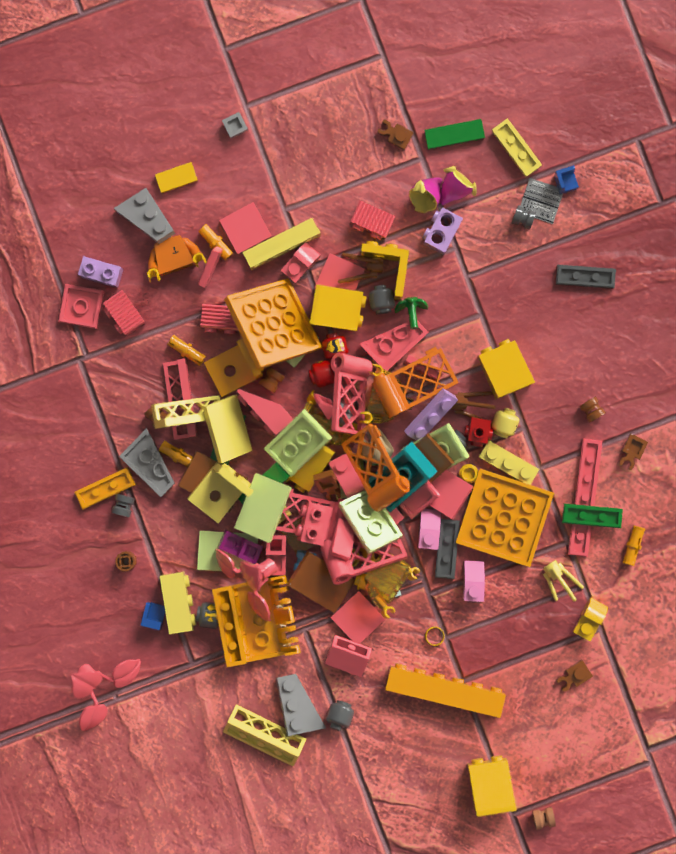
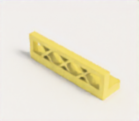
M310 218L244 251L243 254L251 270L302 246L306 242L308 243L320 237L321 233L313 219Z
M220 395L151 405L155 429L206 421L202 407L208 405L212 400L214 402L219 401ZM194 403L200 407L198 414L190 410ZM178 405L185 410L182 416H178L174 412ZM159 408H163L168 412L165 419L160 420Z
M238 705L235 706L223 733L291 766H294L306 741V738L298 734L287 736L285 728ZM236 713L244 715L246 721L241 722L235 719ZM258 722L262 724L264 729H255L253 723ZM277 731L282 738L276 739L272 737L270 732ZM293 739L299 742L298 749L290 746L288 740Z

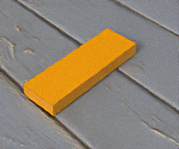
M127 467L74 493L83 510L136 484Z

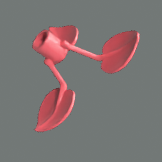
M216 548V559L222 572L229 578H234L235 573L241 572L253 590V593H248V601L252 610L260 618L270 622L268 605L258 595V591L268 581V577L277 572V566L274 561L268 558L262 563L254 565L242 561L239 563L240 569H236L232 559L226 553Z
M131 659L119 663L113 670L112 677L102 674L99 670L95 671L89 664L82 665L77 673L71 674L72 694L74 697L81 699L91 695L94 702L93 706L86 707L80 715L79 726L82 731L99 725L107 715V707L104 704L98 705L93 689H96V686L101 683L102 678L114 682V686L117 688L127 686L138 675L141 665L140 659Z

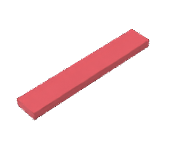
M582 439L574 500L576 505L594 506L603 441ZM571 524L568 555L588 557L592 526Z

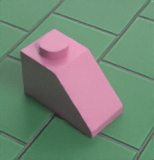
M431 509L421 511L418 548L438 550L441 512Z
M464 561L463 600L484 602V562Z

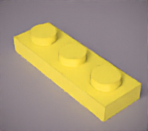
M508 118L492 129V133L525 177L542 166Z
M489 440L479 455V458L529 485H531L539 471L535 466Z

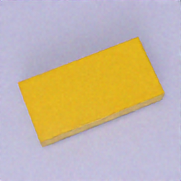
M192 162L155 174L161 194L198 181Z

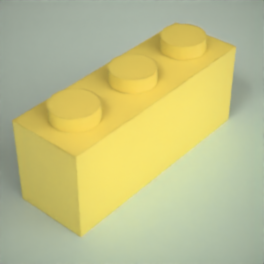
M185 571L161 575L160 581L169 634L194 630V626L197 624L195 614H191L190 606H193L192 594L188 595L187 587H190L189 575H185Z

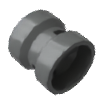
M518 205L512 224L519 225L522 223L521 225L524 228L530 230L536 211L526 210L525 212L524 207Z
M116 494V504L113 506L111 513L130 517L132 512L130 508L134 504L135 498Z

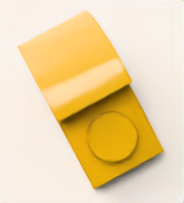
M590 597L572 632L591 642L599 625L602 624L606 616L608 607Z

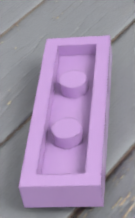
M442 388L404 430L405 433L415 440L424 437L458 401L456 396Z

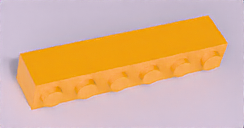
M395 663V666L390 665L385 686L387 691L501 718L506 694L502 693L501 688L491 686L490 689L483 688V684L472 682L469 685L465 684L464 680L453 677L452 680L445 679V675L434 672L432 676L425 674L426 670L414 668V671L406 669V665Z

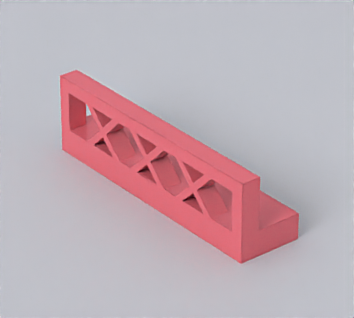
M178 359L177 361L163 363L168 401L173 402V398L176 401H181L182 397L183 400L192 399L187 360ZM178 365L179 375L176 379L169 375V366ZM175 383L181 386L182 394L179 398L175 397L171 392ZM196 423L186 424L188 434L178 435L177 426H172L174 440L198 437Z

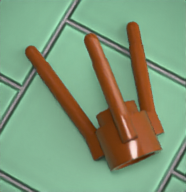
M342 253L343 257L366 261V271H370V273L340 279L338 283L369 277L377 278V273L383 272V258H370Z
M492 391L458 392V395L453 394L458 401L451 409L455 410L456 414H462L469 418L483 419L462 409L466 410L467 406L495 409V405L469 402L468 398L464 397L492 395L493 393Z

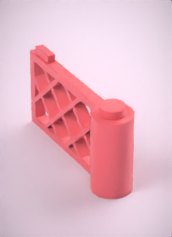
M336 353L331 359V368L335 372L331 431L355 435L367 424H361L359 421L365 420V415L360 414V412H365L367 377L370 375L369 371L372 372V363L369 359ZM342 378H344V380L347 383V386L344 389L341 385ZM357 381L360 382V390L358 392L354 386ZM349 389L351 390L352 394L354 395V396L351 398V400L349 399L348 395L346 394V392H347ZM341 398H343L346 403V405L343 408L340 405ZM355 401H357L359 404L357 411L353 406V403ZM348 409L352 413V417L350 419H348L347 415L345 414V412ZM340 417H342L345 423L342 427H339ZM354 420L357 422V431L351 424Z
M291 489L289 499L292 503L285 507L282 512L288 523L282 527L277 526L276 530L295 534L296 528L293 522L301 517L300 509L296 503L305 499L308 502L315 501L317 502L316 504L325 503L329 504L328 507H332L325 540L333 539L336 521L339 518L347 521L338 507V504L344 501V499L338 498L337 502L295 494L293 489ZM295 506L299 515L290 520L285 511Z
M357 535L354 536L353 541L357 548L354 554L351 553L352 558L348 561L330 555L332 539L324 541V545L320 547L332 582L336 585L347 582L351 577L407 559L401 539L396 540L397 543L392 542L388 544L385 552L380 550L374 551V553L383 556L381 561L376 563L370 561L373 552L368 554L367 558L357 555L360 548H364L362 543L358 542L360 540ZM392 546L401 551V554L397 556H392L388 553ZM354 559L364 562L362 568L353 569L352 563Z

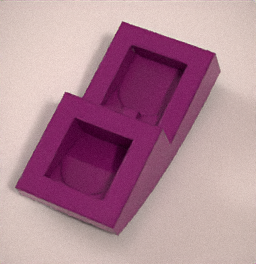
M225 530L217 548L256 564L263 546Z

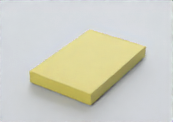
M237 395L229 396L202 407L218 463H224L252 451Z

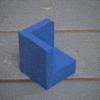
M574 165L555 172L554 179L559 194L579 188L574 174Z
M146 602L140 626L161 630L165 616V606Z

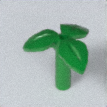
M407 297L396 305L394 311L398 313L407 307L410 329L416 330L418 329L416 307L428 310V304L423 299H418V297Z

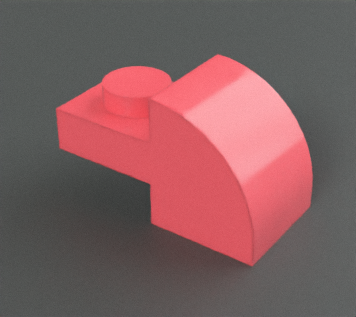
M306 242L293 254V257L281 269V272L296 284L321 255Z
M347 454L329 462L347 498L365 490Z
M273 535L271 543L266 542V559H272L277 566V572L272 575H286V535Z

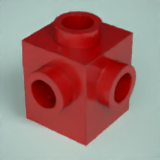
M470 418L469 425L465 426L464 436L467 437V441L471 442V446L482 447L483 444H488V440H492L493 429H490L491 420ZM477 429L481 431V436L476 435Z

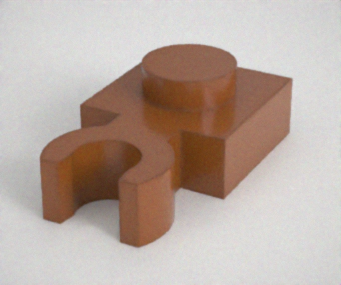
M383 120L382 123L387 126V130L382 131L378 129L377 132L382 136H390L388 142L405 151L414 132L398 123L393 128L389 121Z
M629 434L622 449L626 456L619 460V466H622L623 462L627 460L630 463L628 470H632L635 465L634 458L641 459L648 442L633 434Z
M332 470L313 475V481L320 493L326 492V499L328 501H331L332 494H336L338 498H341L339 481Z
M581 659L566 669L567 676L558 677L556 682L566 681V686L562 688L564 692L570 689L572 683L578 687L592 678L593 675Z

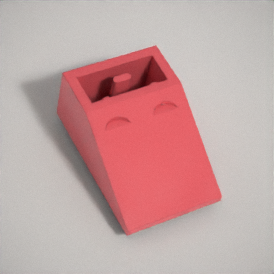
M240 389L237 390L240 394L237 398L245 407L249 404L252 408L250 413L258 421L262 419L265 422L263 427L271 436L273 434L277 436L294 420L280 404Z

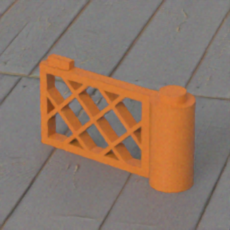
M435 346L425 351L426 356L386 376L382 373L373 378L375 382L371 384L389 418L437 395L442 388L446 390L459 383L441 348L437 350ZM439 354L442 360L440 368L430 365L431 358ZM419 364L426 367L423 377L412 374L414 366ZM428 368L439 371L436 381L426 378ZM400 373L408 375L406 386L398 384L395 376ZM441 373L449 374L453 382L447 385L439 383ZM411 376L422 380L419 390L408 387ZM424 381L435 384L433 392L426 393L421 391ZM407 390L418 393L416 401L410 404L405 398Z
M368 424L341 445L368 494L369 505L374 511L380 512L409 492L410 483L407 478L399 475L379 438L381 434L377 426ZM368 431L372 437L371 443L364 442L365 433ZM353 442L358 443L357 454L353 453L349 447ZM363 445L370 447L368 457L361 455ZM374 448L378 449L381 453L380 461L373 459ZM360 459L367 460L366 471L361 469L359 465ZM372 462L379 464L377 474L370 472ZM383 466L389 468L392 473L390 476H382ZM369 476L376 477V484L372 488L369 484Z

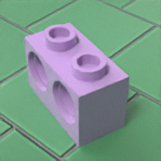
M443 207L440 212L436 210L431 220L434 222L432 228H427L422 237L425 239L424 245L444 255L463 218ZM447 217L451 220V225L443 226L440 220ZM438 234L442 237V242L436 244L432 241L431 237Z
M83 256L78 275L84 279L118 288L123 269L116 265Z

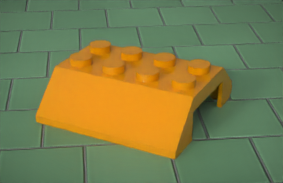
M286 575L268 578V581L258 591V595L268 605L270 622L260 618L252 610L248 601V593H253V590L248 585V582L212 589L227 667L282 655L288 656L301 653L299 644H290L299 642L298 637L286 638L285 633L296 630V625L287 626V624L295 622L292 606L283 607V604L291 603V599L283 598L279 600L278 593L289 591L288 586H279L287 584Z

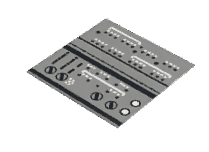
M529 178L520 206L524 207L525 212L526 210L536 211V219L553 224L563 194H559L556 186Z

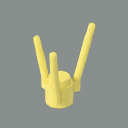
M555 560L543 568L545 571L543 576L547 580L554 600L557 601L558 597L551 578L552 580L558 579L565 591L575 602L577 600L561 575L564 573L580 589H584V586L563 567L561 562L558 564Z

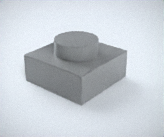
M240 112L222 120L231 139L248 131Z

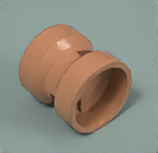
M552 807L546 808L543 811L532 810L536 830H540L545 826L550 828L556 827Z

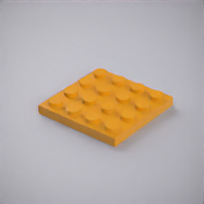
M289 278L232 294L224 299L257 370L322 348Z
M479 469L456 543L530 567L554 493Z

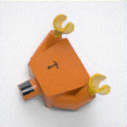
M180 235L171 236L160 244H154L155 248L151 250L148 261V280L151 282L152 277H157V280L160 281V276L162 277L194 265L198 268L199 261L203 260L205 264L207 261L198 246L191 240L182 238Z

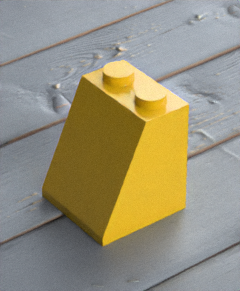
M317 284L310 324L357 331L358 327H362L363 316L360 315V310L365 308L367 296H363L362 291Z
M509 339L498 343L499 347L493 350L491 346L480 351L481 355L478 356L495 400L535 383L515 340L512 342Z
M323 446L286 482L288 483L290 479L296 483L294 487L302 493L305 491L310 492L315 484L313 475L323 472L335 452Z
M497 755L492 756L491 760L483 761V758L472 759V763H467L474 811L477 817L517 811L507 758Z

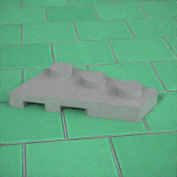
M147 188L113 208L119 215H122L131 224L137 226L158 244L176 234Z
M146 428L119 457L162 497L175 482Z
M292 674L276 678L287 736L325 729L324 723L297 675Z

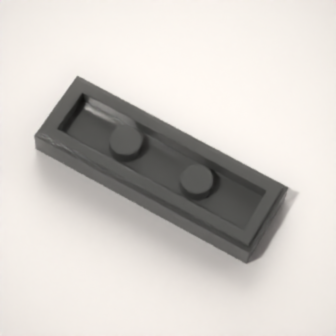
M557 265L556 285L614 289L616 269Z
M440 520L439 547L435 568V577L455 579L458 545L456 540L459 533V520Z

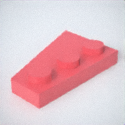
M418 320V329L411 330L410 322L408 321L359 345L387 372L429 332Z

